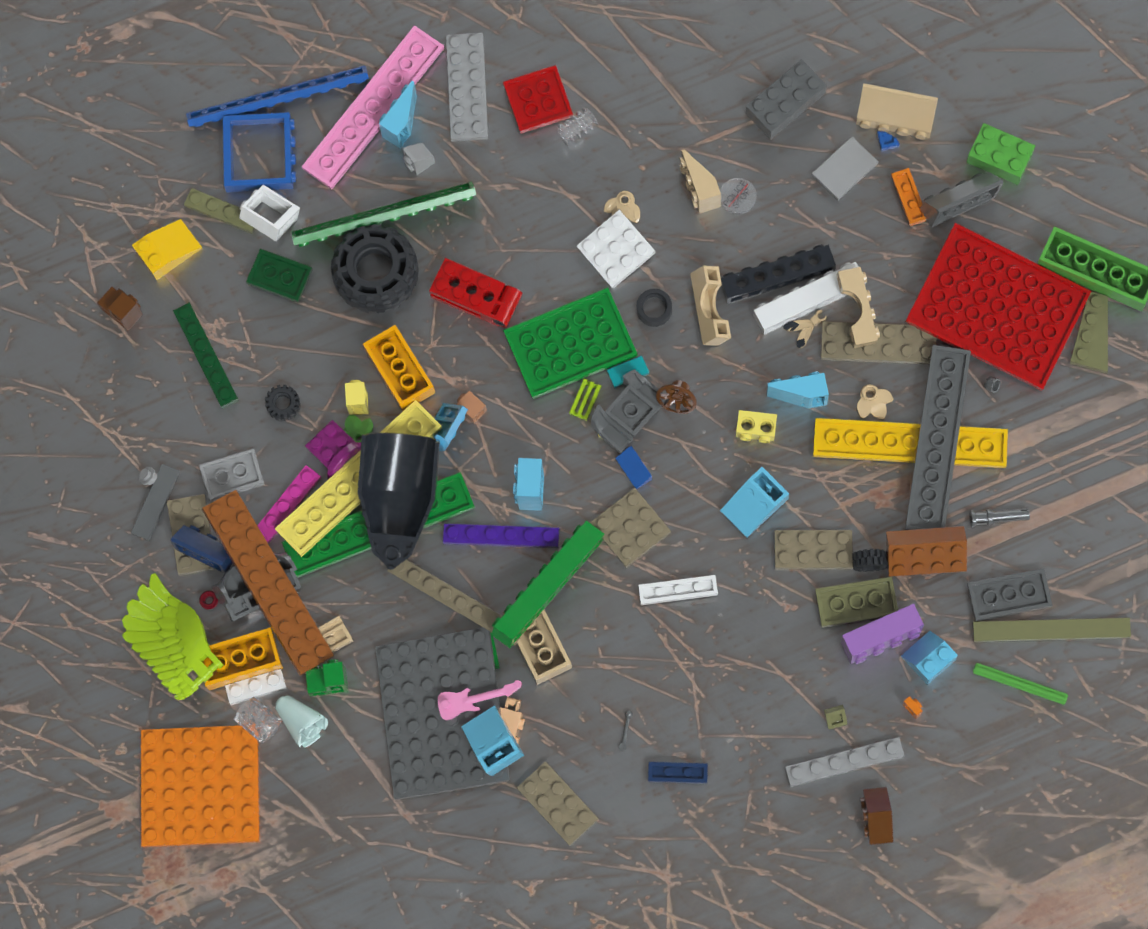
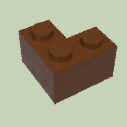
M111 287L97 302L101 310L127 331L143 315L140 310L141 306L137 303L138 300L131 294L127 296L120 288L116 290L114 287Z
M887 787L863 789L860 805L863 821H867V825H863L864 837H868L870 845L893 843L892 809Z

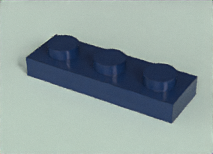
M649 762L648 782L707 784L708 763Z

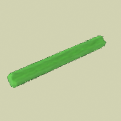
M976 663L973 673L1062 705H1065L1068 694L980 663Z

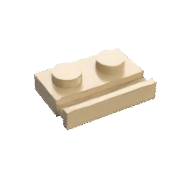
M340 616L318 627L332 653L353 642Z

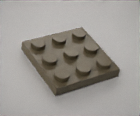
M636 488L632 489L590 522L605 534L603 541L626 568L671 533V530Z

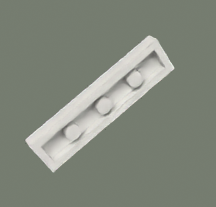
M715 575L638 585L641 605L718 595Z

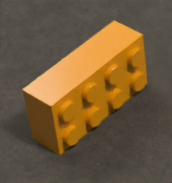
M396 325L363 343L365 352L402 412L415 400L420 403L435 394L434 386Z
M271 627L209 645L211 652L224 666L216 669L213 672L214 675L204 683L210 691L228 684L283 669L276 639ZM208 657L203 661L206 667L213 663Z

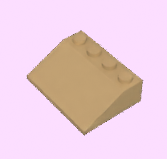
M863 83L856 125H860V127L865 129L876 128L879 131H892L901 136L912 135L922 140L930 139L938 98Z

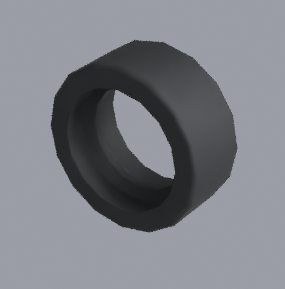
M660 289L644 291L637 300V315L648 326L658 327L665 324L672 314L670 296ZM650 298L661 299L665 304L664 314L657 318L648 317L643 310L645 301Z

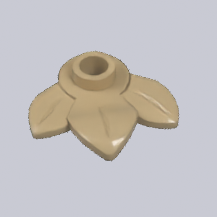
M621 191L616 198L609 199L604 206V212L614 215L620 210L627 219L634 223H638L640 219V208L634 203V195L629 191ZM623 197H628L627 203H622Z
M871 384L863 386L860 391L861 399L857 403L858 414L863 419L870 413L878 419H884L887 413L886 404L894 400L891 393L886 389H878ZM872 392L873 396L867 397L866 393Z

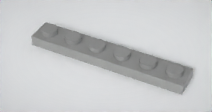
M897 737L787 766L785 770L790 787L903 758L905 755L900 738Z

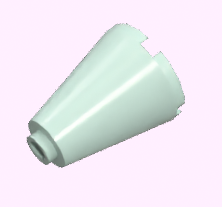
M289 695L281 696L276 701L275 709L299 747L301 745L303 747L310 746L321 737L319 732L322 729L326 730L328 725L327 718Z

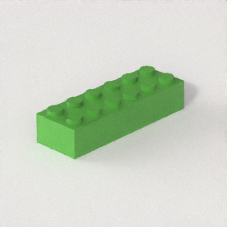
M1054 226L1039 258L1038 265L1076 284L1108 296L1141 312L1143 311L1148 300V266Z

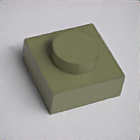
M843 705L824 710L829 730L848 725Z

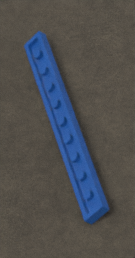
M366 66L186 113L189 127H199L206 122H218L223 116L255 112L258 108H270L277 103H288L299 97L307 98L314 93H326L333 88H344L348 84L363 83L369 79Z

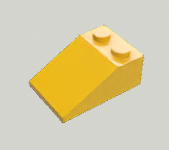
M181 219L145 235L132 244L136 254L156 281L202 249V246Z

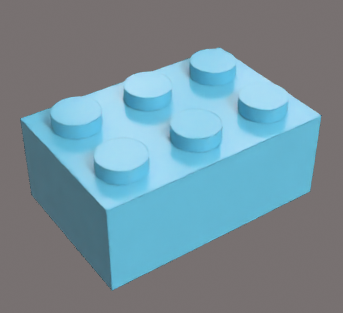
M518 458V464L514 466L516 483L513 484L515 504H518L519 510L542 511L544 489L542 459Z

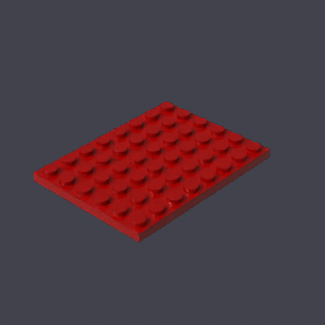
M955 223L905 322L957 349L970 350L971 356L1042 391L1091 291Z

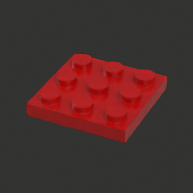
M556 65L503 82L520 134L573 117V112Z

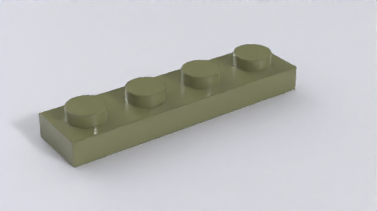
M191 188L184 203L185 207L248 233H253L255 228L239 218L240 207Z

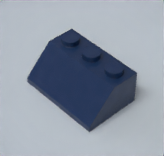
M183 525L172 536L170 541L175 550L224 574L230 569L233 562L222 543L218 542L217 538L213 535L207 534L205 536L200 533L201 530L192 525L190 527Z

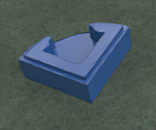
M885 131L877 132L881 151L900 147L896 137Z

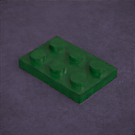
M260 249L246 284L299 303L313 268Z

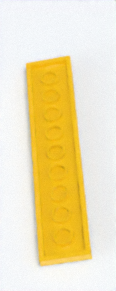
M815 418L813 457L915 463L921 424ZM960 426L954 465L1006 468L1008 429Z

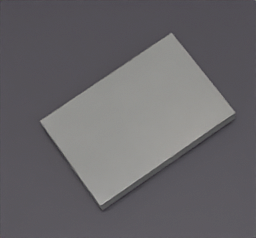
M851 137L812 173V176L839 201L878 165V161L859 142Z
M254 448L199 465L210 502L234 490L240 493L265 485Z

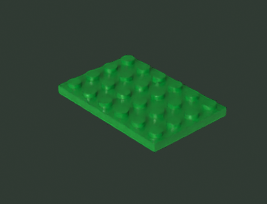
M609 288L503 330L532 399L638 356Z

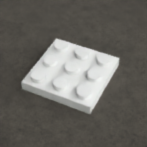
M620 210L577 245V248L612 289L656 253Z

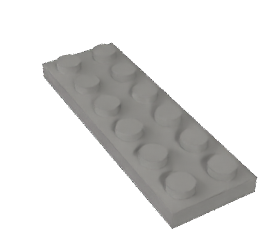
M483 33L446 35L451 142L488 140Z

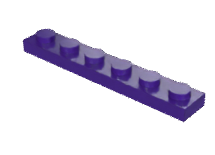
M444 524L443 544L559 548V528Z

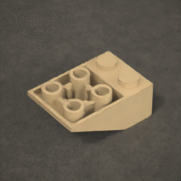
M682 150V157L679 158L681 164L679 166L682 175L685 174L688 192L691 191V201L694 209L698 208L700 214L721 207V193L716 178L686 150Z

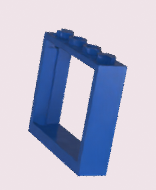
M290 112L223 116L224 188L227 193L254 191L255 189L258 190L262 185L271 190L293 189V182H296V171H293V165H296V155L293 154L292 147H296L295 136H292V130H295L294 119L291 118ZM284 123L285 178L234 180L233 126Z

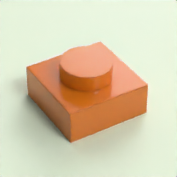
M910 696L904 700L903 706L917 719L922 714L920 702L915 698L912 699Z

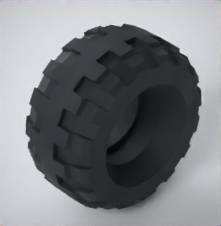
M373 224L371 227L361 226L356 228L357 230L353 233L346 234L339 245L337 244L331 259L332 279L339 295L351 307L358 308L366 313H384L385 310L399 307L400 303L411 296L418 281V260L409 240L404 235L398 233L396 229L382 227L377 224ZM377 253L390 258L392 268L383 279L367 281L359 277L357 266L364 257Z

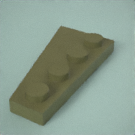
M1091 292L1084 308L1070 364L1106 374L1108 372V296Z

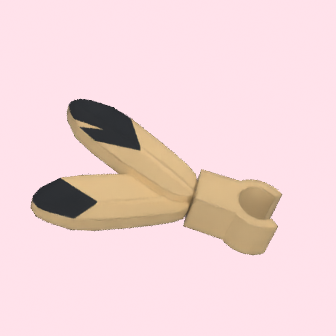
M818 310L816 315L810 318V320L791 321L783 326V329L789 332L802 330L797 339V348L804 347L814 327L827 320V316L823 319L818 318V315L822 314V310Z

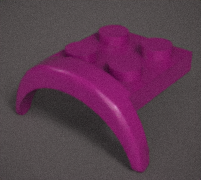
M331 420L305 447L328 469L327 479H330L351 457L361 450V442H355L340 426Z

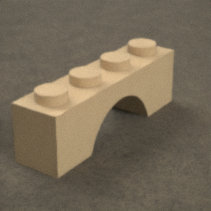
M702 266L690 273L703 345L718 346L731 339L728 320L722 319L716 310V295L722 285L720 272L717 266Z
M861 267L838 271L836 276L840 293L851 296L860 308V318L849 330L853 348L876 344L878 338H880L878 326L875 327L873 320L876 319L874 309H870L869 301H871L870 291L866 290L865 283H867L865 272H862Z

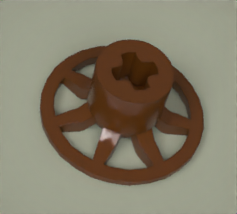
M676 380L672 384L660 387L656 394L657 402L662 408L674 413L688 414L697 405L696 397L690 391V386L681 380ZM663 390H666V392H667V394H660V393H661ZM661 399H669L665 404L661 401ZM688 401H693V406H691L688 403ZM674 403L676 410L669 407ZM681 404L688 410L681 411Z

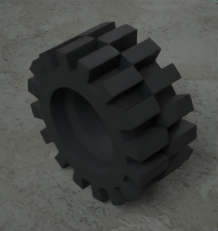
M284 384L283 387L277 385V388L272 387V391H268L267 397H265V406L268 413L277 421L279 419L285 421V419L291 420L292 416L295 417L297 415L296 412H299V406H301L297 392L292 387H287ZM284 396L290 400V404L286 409H278L275 403L279 397Z
M864 549L863 551L853 552V570L873 572L887 569V551L883 549Z

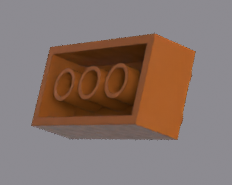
M964 526L886 532L889 577L967 571V538Z

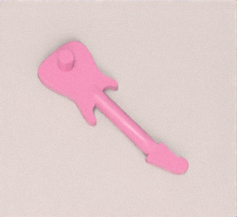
M516 680L514 683L504 685V688L468 696V692H470L468 688L459 693H440L438 696L440 715L444 720H451L465 711H479L480 708L474 707L473 703L504 695L509 697L521 688L522 682Z

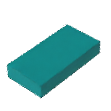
M642 356L607 370L614 389L625 385L623 383V375L634 369L643 377L650 374Z

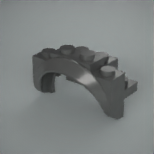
M285 552L274 553L295 590L301 588L294 572L297 568L290 556ZM235 565L223 575L218 584L211 586L219 604H224L231 621H235L259 609L258 604Z

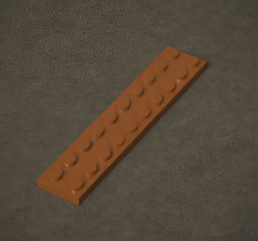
M237 490L202 508L203 513L298 674L301 676L334 657V654Z

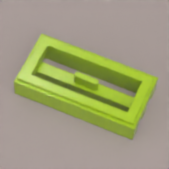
M583 379L569 414L588 421L602 386ZM586 386H589L577 413L575 410ZM592 388H594L596 390L593 394L585 415H582V412L590 396Z

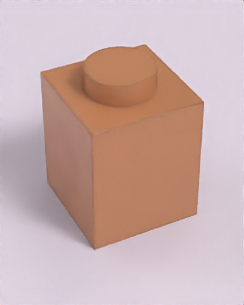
M470 391L466 394L463 393L457 399L458 403L456 405H461L468 409L465 416L473 424L487 411L486 405Z

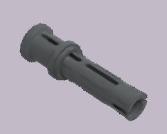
M1028 508L1001 511L986 509V511L978 512L970 510L969 518L970 525L973 528L976 525L987 524V526H991L997 522L1029 520L1030 513Z

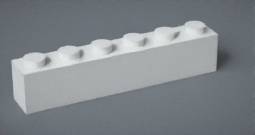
M845 263L835 272L831 270L818 280L816 278L812 279L801 288L798 286L791 289L784 296H776L770 303H761L756 306L753 316L763 335L847 296L840 293L836 275L838 271L857 268V263Z

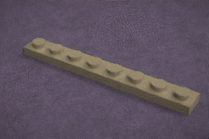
M405 560L393 570H387L490 632L493 631L492 624L496 618L503 616L409 560Z

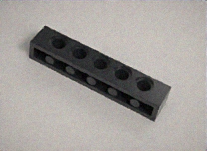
M821 244L815 246L813 250H801L790 257L781 256L774 262H762L758 267H746L741 272L735 274L733 272L727 273L721 278V287L727 304L824 275L831 270L835 271L836 264L829 245L824 246ZM816 259L818 263L812 265L809 263V260ZM797 264L800 266V269L793 270L790 266ZM774 270H780L782 274L776 276L772 272ZM761 275L764 277V280L756 281L755 277ZM739 281H744L746 285L744 287H739L736 283Z

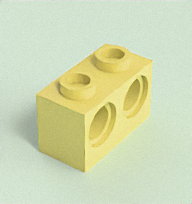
M351 380L350 383H345L346 407L349 415L369 414L368 392L365 383L360 380Z
M739 410L736 437L743 441L756 439L761 443L774 442L777 414ZM744 423H749L752 426V428L749 430H744L742 428V425ZM767 425L771 428V430L769 432H763L761 430V427Z

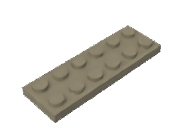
M822 321L821 360L930 364L932 347L936 345L937 340L936 337L912 325L874 324L875 327L878 326L880 333L877 343L853 348L849 330L856 323Z

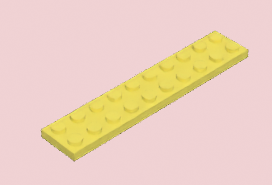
M415 400L380 433H401L433 437L442 429V426ZM361 450L275 528L276 532L301 557L361 503L358 497Z

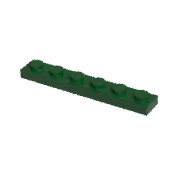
M190 302L173 310L221 408L223 409L239 401Z

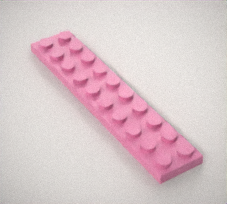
M414 25L302 165V169L332 190L380 130L379 120L384 113H388L391 103L400 97L403 87L406 84L409 85L411 81L416 85L444 50V45Z

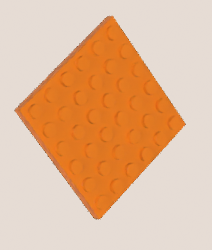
M258 725L141 730L142 847L260 842Z

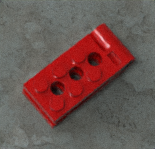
M447 258L444 259L429 290L431 298L504 328L508 326L523 295L515 287L505 286V283ZM454 283H458V284H459V285L456 286V287H452V286H451V285L454 284ZM472 290L476 291L474 294H468ZM487 298H493L490 302L485 301Z

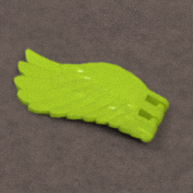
M154 573L150 577L149 587L144 584L139 587L137 595L140 600L132 599L127 603L129 614L125 615L122 619L123 626L127 631L122 636L126 642L133 644L131 649L140 653L139 656L147 661V665L154 667L152 671L158 674L157 677L162 681L161 684L165 688H169L168 691L175 694V699L183 700L198 690V686L203 681L206 682L210 679L216 669H220L224 665L211 652L202 620L196 611L170 594L157 574ZM207 657L213 662L208 667L203 664ZM192 670L198 675L193 681L188 676Z

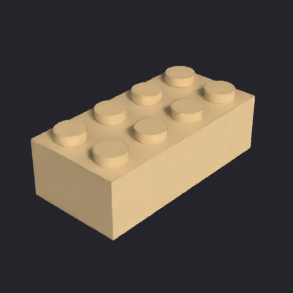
M543 610L517 642V646L537 685L572 668V664L545 610Z

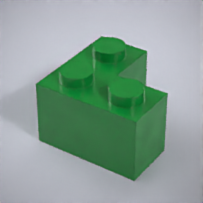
M329 660L327 664H323V668L322 666H317L306 672L307 690L310 697L349 692L346 668L343 662H339V660Z

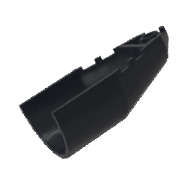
M367 433L362 435L358 497L361 502L372 553L390 570L395 569L412 556L436 500L439 439L401 433Z

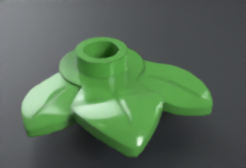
M349 415L345 420V429L343 430L355 442H361V440L356 441L357 438L362 437L363 434L371 433L373 431V422L370 418L361 422L357 416Z

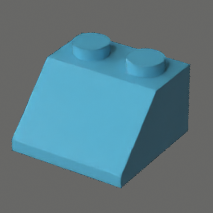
M931 631L927 632L901 655L905 662L927 685L949 667L958 656L943 639Z

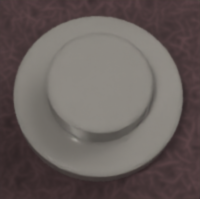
M146 467L139 475V481L143 485H152L157 479V473L152 467Z

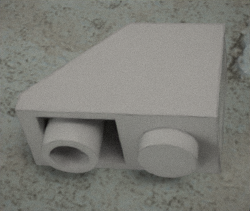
M423 143L407 146L403 149V159L406 162L404 163L406 168L410 172L414 171L417 176L435 163L434 156Z

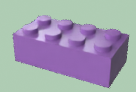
M911 604L842 635L841 645L850 664L854 662L860 664L867 660V656L872 654L878 656L885 652V648L891 646L893 649L900 646L903 640L909 639L911 641L918 638L924 624L915 605Z

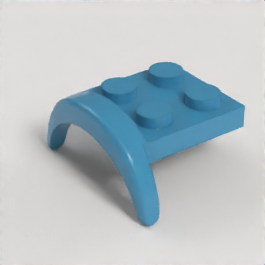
M447 403L441 405L434 419L442 426V429L432 437L440 440L439 451H445L451 440L456 436V431L464 421L465 414L468 411L464 406Z

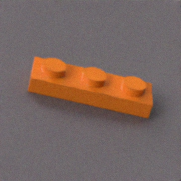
M907 168L891 173L892 181L909 225L913 226L927 221L920 209L923 203L910 169Z

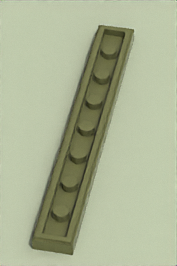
M1130 618L973 622L974 642L1131 638Z

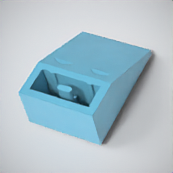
M413 81L403 87L400 97L391 103L388 113H384L379 120L382 137L399 149H401L412 133L417 100Z
M812 372L804 377L795 375L789 377L788 380H771L770 383H767V397L808 409L825 406L828 403L829 397L825 374Z
M761 467L720 511L748 538L789 499V493Z
M495 705L461 726L485 772L490 776H493L524 756Z

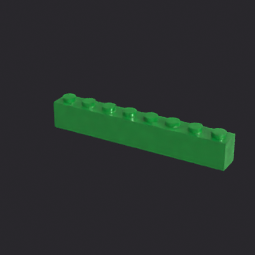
M585 521L582 526L579 524L575 528L571 539L567 538L563 542L562 549L559 552L556 550L553 553L550 563L548 565L544 564L538 572L539 575L536 578L532 577L528 582V588L518 593L515 603L513 605L510 603L504 610V615L501 618L497 617L493 622L491 635L508 648L514 645L602 543L605 534L588 521Z

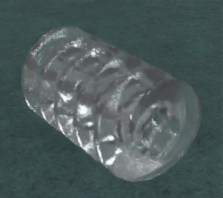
M584 107L582 108V113L576 112V117L570 116V121L565 119L564 125L559 123L557 125V132L564 144L569 146L568 139L575 142L574 135L581 138V131L587 134L586 128L589 127L593 130V123L598 126V122L592 112Z

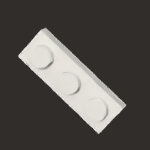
M281 669L225 685L230 705L287 689Z

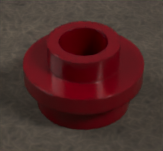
M210 590L203 592L199 598L200 605L206 610L214 609L219 602L215 593ZM207 598L213 599L210 604L206 603Z

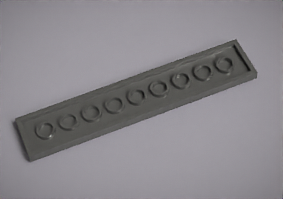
M937 345L932 347L905 530L945 528L971 354L970 350Z

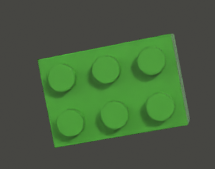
M983 123L968 155L967 163L1019 185L1036 145Z

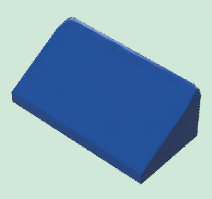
M632 446L615 458L636 490L652 480V475Z

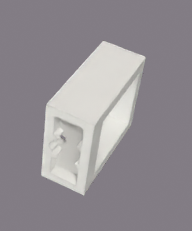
M262 185L258 190L255 189L248 200L242 202L239 208L241 210L239 218L274 241H277L297 221L300 208L265 185ZM263 202L281 213L282 216L273 224L253 210Z

